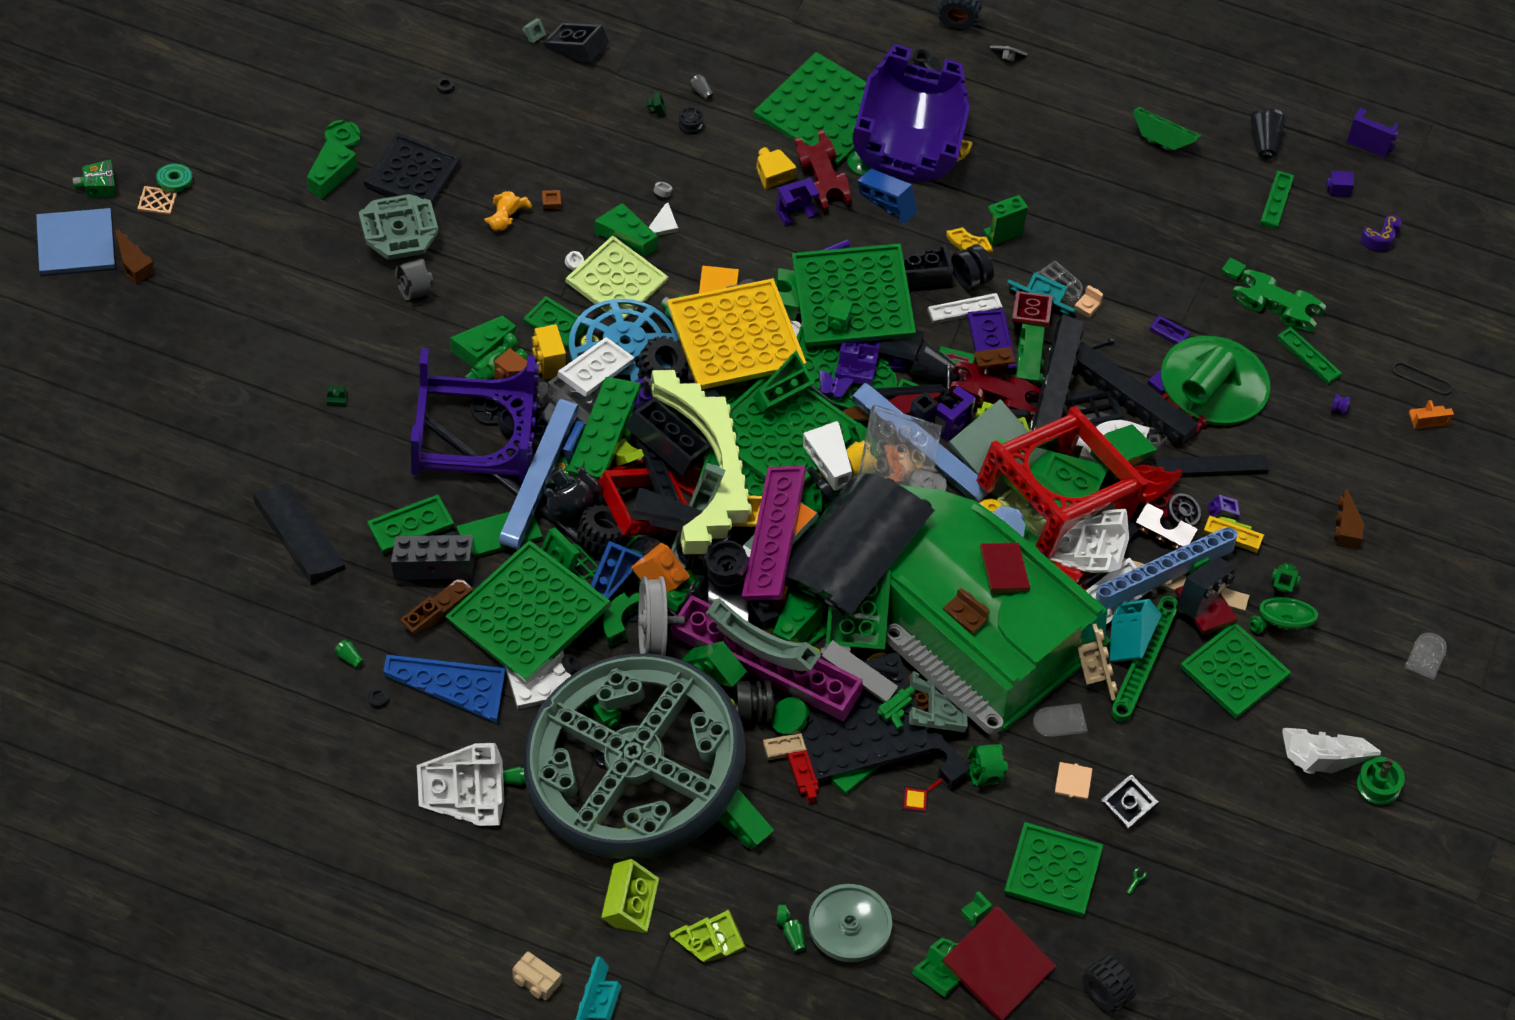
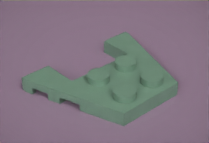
M913 671L910 675V686L929 695V713L912 707L909 712V724L964 732L967 728V715L929 680L927 682L919 678L920 674Z

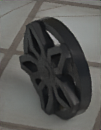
M1178 493L1170 498L1167 503V511L1174 524L1178 525L1183 520V522L1194 526L1201 517L1199 504L1188 494ZM1196 514V518H1195V520L1193 521V516H1192V515Z

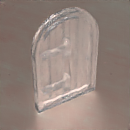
M1431 632L1420 635L1415 641L1405 668L1434 680L1446 653L1447 646L1443 638Z
M1081 703L1045 707L1037 711L1033 719L1035 729L1045 736L1087 733L1088 731Z

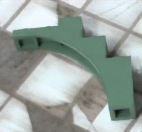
M707 463L696 485L689 506L704 511L712 502L726 470L717 465ZM678 531L671 546V551L685 568L686 563L679 559L676 552L678 545L681 544L682 532Z

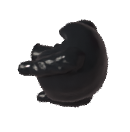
M583 466L578 467V476L574 482L572 479L567 478L562 470L563 468H556L550 473L549 476H551L556 485V492L551 488H546L544 491L547 497L545 506L549 512L550 519L556 522L576 520L582 516L584 510L592 507L596 499L602 495V485L596 478L587 473Z

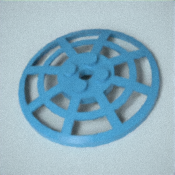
M611 299L591 306L577 318L569 336V354L573 361L578 357V354L586 352L600 342H592L593 331L598 329L604 332L603 339L607 337L635 357L633 363L628 366L629 369H624L618 373V375H630L631 381L634 382L638 380L639 369L641 368H636L635 361L638 360V356L647 345V342L657 336L659 338L666 336L667 339L673 337V341L676 342L677 340L679 341V337L670 320L653 306L632 299ZM618 304L634 305L646 310L640 313L634 310L620 309ZM610 305L612 311L600 315L595 320L585 317L601 307ZM653 313L656 314L668 325L672 333H662L658 325L649 317ZM622 314L634 315L638 319L634 323L624 321ZM614 315L616 323L611 324L609 327L600 323ZM645 321L648 322L656 333H645L641 328L642 324ZM582 323L590 326L586 335V344L575 348V334L579 324ZM627 339L630 343L622 344L620 341ZM655 355V359L661 367L671 368L670 364L668 365L660 358L661 355Z

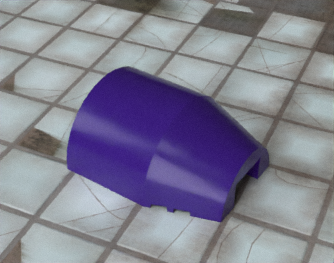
M894 44L884 56L882 62L876 66V69L867 78L853 131V145L860 159L873 170L904 182L935 180L947 174L955 166L960 152L970 109V103L967 101L968 93L964 85L962 63L945 59L941 72L910 64L908 61L911 48Z

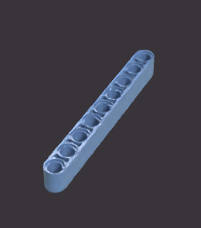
M864 383L851 397L854 403L879 423L884 420L896 431L895 437L929 466L939 470L947 481L970 500L980 503L989 494L976 481L978 477L976 473L870 385Z
M559 399L501 531L499 544L516 550L519 549L549 481V475L555 467L577 416L579 404Z
M1229 527L1220 529L1098 586L1095 599L1106 609H1110L1192 571L1195 563L1207 557L1210 561L1216 556L1222 557L1234 550L1237 532Z

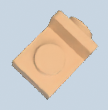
M1088 285L1085 294L1075 304L1074 309L1090 318L1101 306L1103 293Z

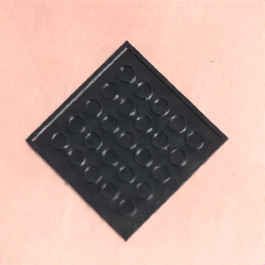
M899 652L865 660L866 662L898 667L897 675L878 672L898 686L891 698L898 694V691L902 688L905 690L910 686ZM864 689L844 722L805 703L808 706L809 717L807 716V724L800 733L802 734L818 783L932 753L933 747L926 728L909 724V712L912 707L919 709L914 694L910 696L912 703L903 709L904 715L900 720L904 728L901 730L895 728L892 720L886 723L882 716L877 714L878 707L884 702L866 689Z

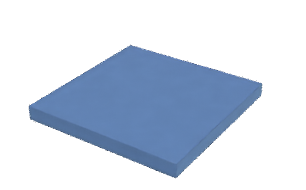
M110 208L36 214L40 275L115 269Z

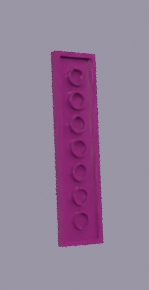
M805 466L768 467L742 593L744 600L782 599L807 471Z

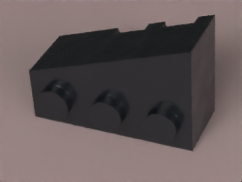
M1218 556L1213 558L1186 578L1176 608L1195 619L1227 586L1232 584L1235 579L1234 572L1236 567Z

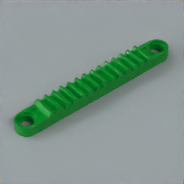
M1165 596L1159 601L1157 609L1162 615L1142 659L1133 660L1113 704L1111 715L1116 721L1125 722L1131 717L1177 613L1178 608H1176L1178 601L1174 597ZM1167 603L1171 604L1173 606V609L1167 610L1163 607V605ZM1124 708L1127 713L1119 714L1116 709Z

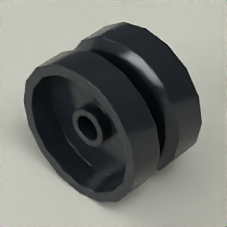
M974 244L967 247L966 250L953 253L951 256L953 273L958 283L964 289L971 290L978 287L979 284L992 281L994 277L993 264L987 251L981 245Z

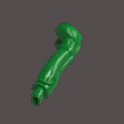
M511 333L506 334L502 346H498L495 350L482 357L464 378L494 380V361L509 348L513 350L518 347L516 337ZM519 348L514 351L525 360H528V355L523 349Z

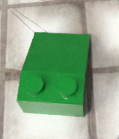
M1133 424L1104 434L1105 438L1133 467L1157 452V448ZM1091 450L1090 455L1099 464L1105 465V463ZM1108 469L1107 472L1116 480L1118 477Z

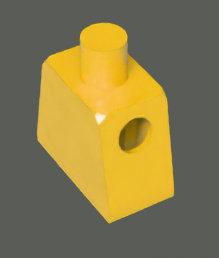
M765 147L759 151L757 171L765 190L796 178L797 167L781 150L770 152Z

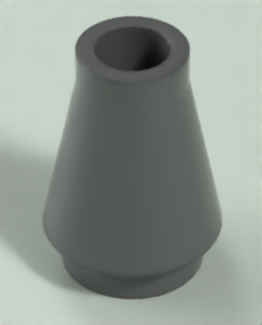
M698 74L690 80L691 88L705 100L713 97L714 93L711 91L704 76Z

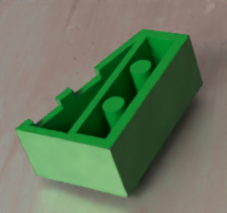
M328 137L307 176L308 191L322 200L357 169L356 153Z
M623 203L595 220L594 234L597 236L601 235L609 239L613 235L643 258L657 250L658 236Z
M1023 323L1018 343L1016 378L1026 380L1038 387V384H1042L1043 378L1040 370H1043L1044 359H1041V356H1044L1045 345L1043 344L1045 325Z
M791 589L773 635L789 642L803 643L824 621L823 604Z
M737 789L731 803L718 819L723 826L750 850H753L774 831L739 789Z

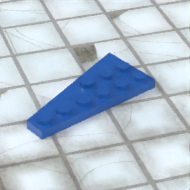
M386 655L384 676L497 723L505 668Z

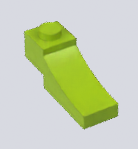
M624 438L621 439L613 459L616 465L619 466L641 458L644 454L642 449L632 447Z

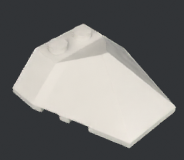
M1126 509L1102 511V515L1095 517L1087 516L1085 520L1078 522L1061 538L1054 556L1049 558V560L1090 573L1112 572L1120 569L1129 541Z
M1283 728L1282 731L1287 757L1295 765L1303 768V771L1313 774L1315 771H1323L1332 774L1381 754L1379 749L1359 737L1339 734L1337 737L1325 736V732L1313 735L1305 729Z
M475 743L417 765L420 807L442 814L445 813L460 820L470 821L479 826L500 825L504 806L503 762L496 743Z

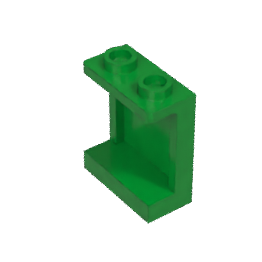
M1020 195L989 205L988 210L993 216L991 227L984 229L983 235L987 237L991 246L1023 235L1028 206Z

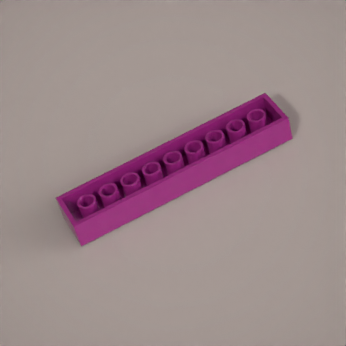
M693 595L690 596L678 616L685 617V623L671 625L673 637L693 647L723 641L746 669L747 674L763 682L770 681L771 686L799 698L803 702L843 722L845 721L864 691L863 679L818 658L810 671L792 670L766 661L744 649L716 628L717 624L705 614L711 604Z

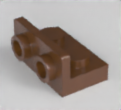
M959 588L956 597L943 607V610L972 636L989 619L990 611L987 606L978 602L970 592Z

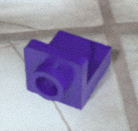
M1219 494L1208 504L1209 514L1212 517L1217 518L1219 515L1236 519L1240 516L1236 499Z

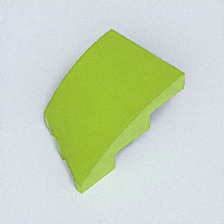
M729 910L711 919L707 917L691 926L685 925L670 933L671 937L703 962L724 958L746 949Z

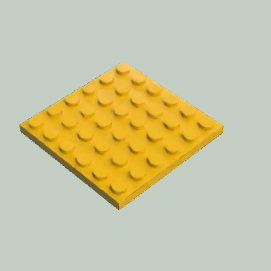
M773 278L667 300V307L695 383H700L701 390L773 375L794 351L798 352L804 365L806 366L807 364Z

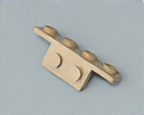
M1095 623L1092 624L1096 642L1078 646L1077 649L1086 684L1106 680L1110 698L1114 701L1116 700L1114 693H1118L1115 681L1111 682L1110 676L1113 675L1111 664L1106 662L1109 654L1107 647L1102 645V641L1105 640L1103 630L1098 629Z

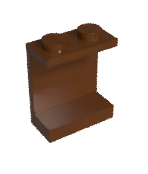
M1011 347L976 351L973 363L978 364L979 369L988 368L989 376L1008 382L1009 364H1015V358Z

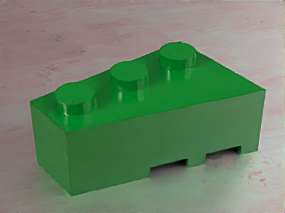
M504 316L495 318L450 337L451 352L473 368L482 357L495 350L498 346H502L506 334L511 333L516 337V325Z
M794 351L752 397L761 413L807 390L815 382L798 352Z
M723 641L695 647L682 659V661L697 667L718 684L733 687L747 672Z

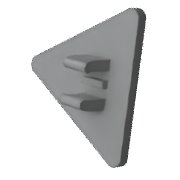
M990 46L991 49L1003 51L1002 58L1014 61L1015 54L1025 56L1028 54L1009 46Z

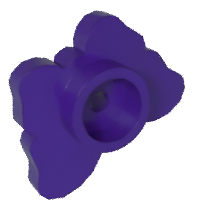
M820 370L819 372L820 390L825 396L829 395L835 399H841L853 384V379L851 378L838 380L837 377L832 378L826 371Z

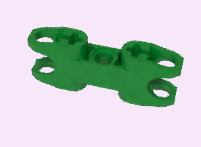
M1245 270L1242 276L1244 283L1251 288L1235 286L1232 292V297L1246 308L1260 312L1264 307L1281 315V321L1286 326L1304 332H1313L1317 324L1307 314L1320 316L1324 314L1326 305L1312 294L1302 290L1292 294L1277 287V282L1273 277L1253 270ZM1313 305L1318 306L1321 310L1313 307Z

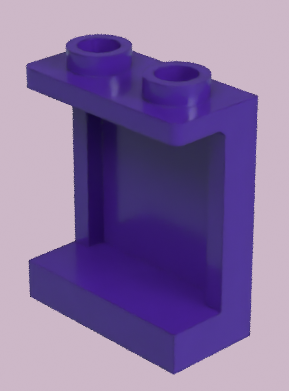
M1359 108L1353 119L1347 143L1386 158L1388 152L1392 153L1396 143L1393 141H1396L1399 135V131H1397L1399 124L1395 123L1393 128H1388L1364 118L1366 110Z

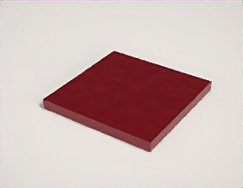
M998 906L941 960L997 1020H1003L1056 966Z

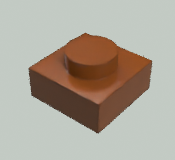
M560 190L542 191L543 209H561Z

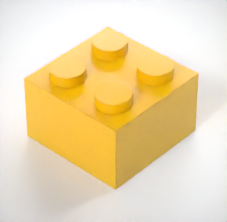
M557 324L535 328V336H532L534 346L532 348V355L536 356L538 361L536 362V364H539L538 373L542 374L543 380L557 378L558 371L565 367L566 352Z

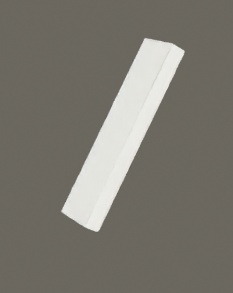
M997 293L929 306L927 311L934 325L967 318V313L972 311L1002 309V304Z

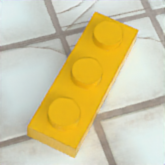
M1209 515L1203 531L1204 535L1212 534L1226 527L1233 528L1237 532L1235 546L1255 553L1258 552L1264 534Z

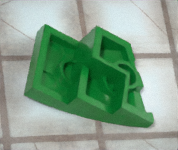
M945 938L939 939L930 946L926 959L914 967L912 974L946 997L961 981L941 960L959 943H954Z

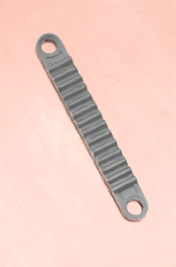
M897 624L887 626L886 643L896 652H899L907 662L985 732L996 734L1001 730L1003 724L1002 717L989 706L988 701H984L983 696L979 697L978 692L972 690V686H967L965 680L961 681V677L959 675L956 676L954 670L950 671L949 666H945L943 660L939 661L938 656H934L931 650L928 651L926 645L922 646L921 641H917L915 635L911 636ZM896 632L899 637H892L889 633ZM993 720L997 723V726H991L987 721Z

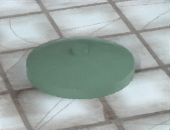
M841 884L825 890L816 898L810 910L808 925L814 943L826 955L840 961L859 962L872 958L886 946L891 935L892 916L886 902L873 890L856 884Z

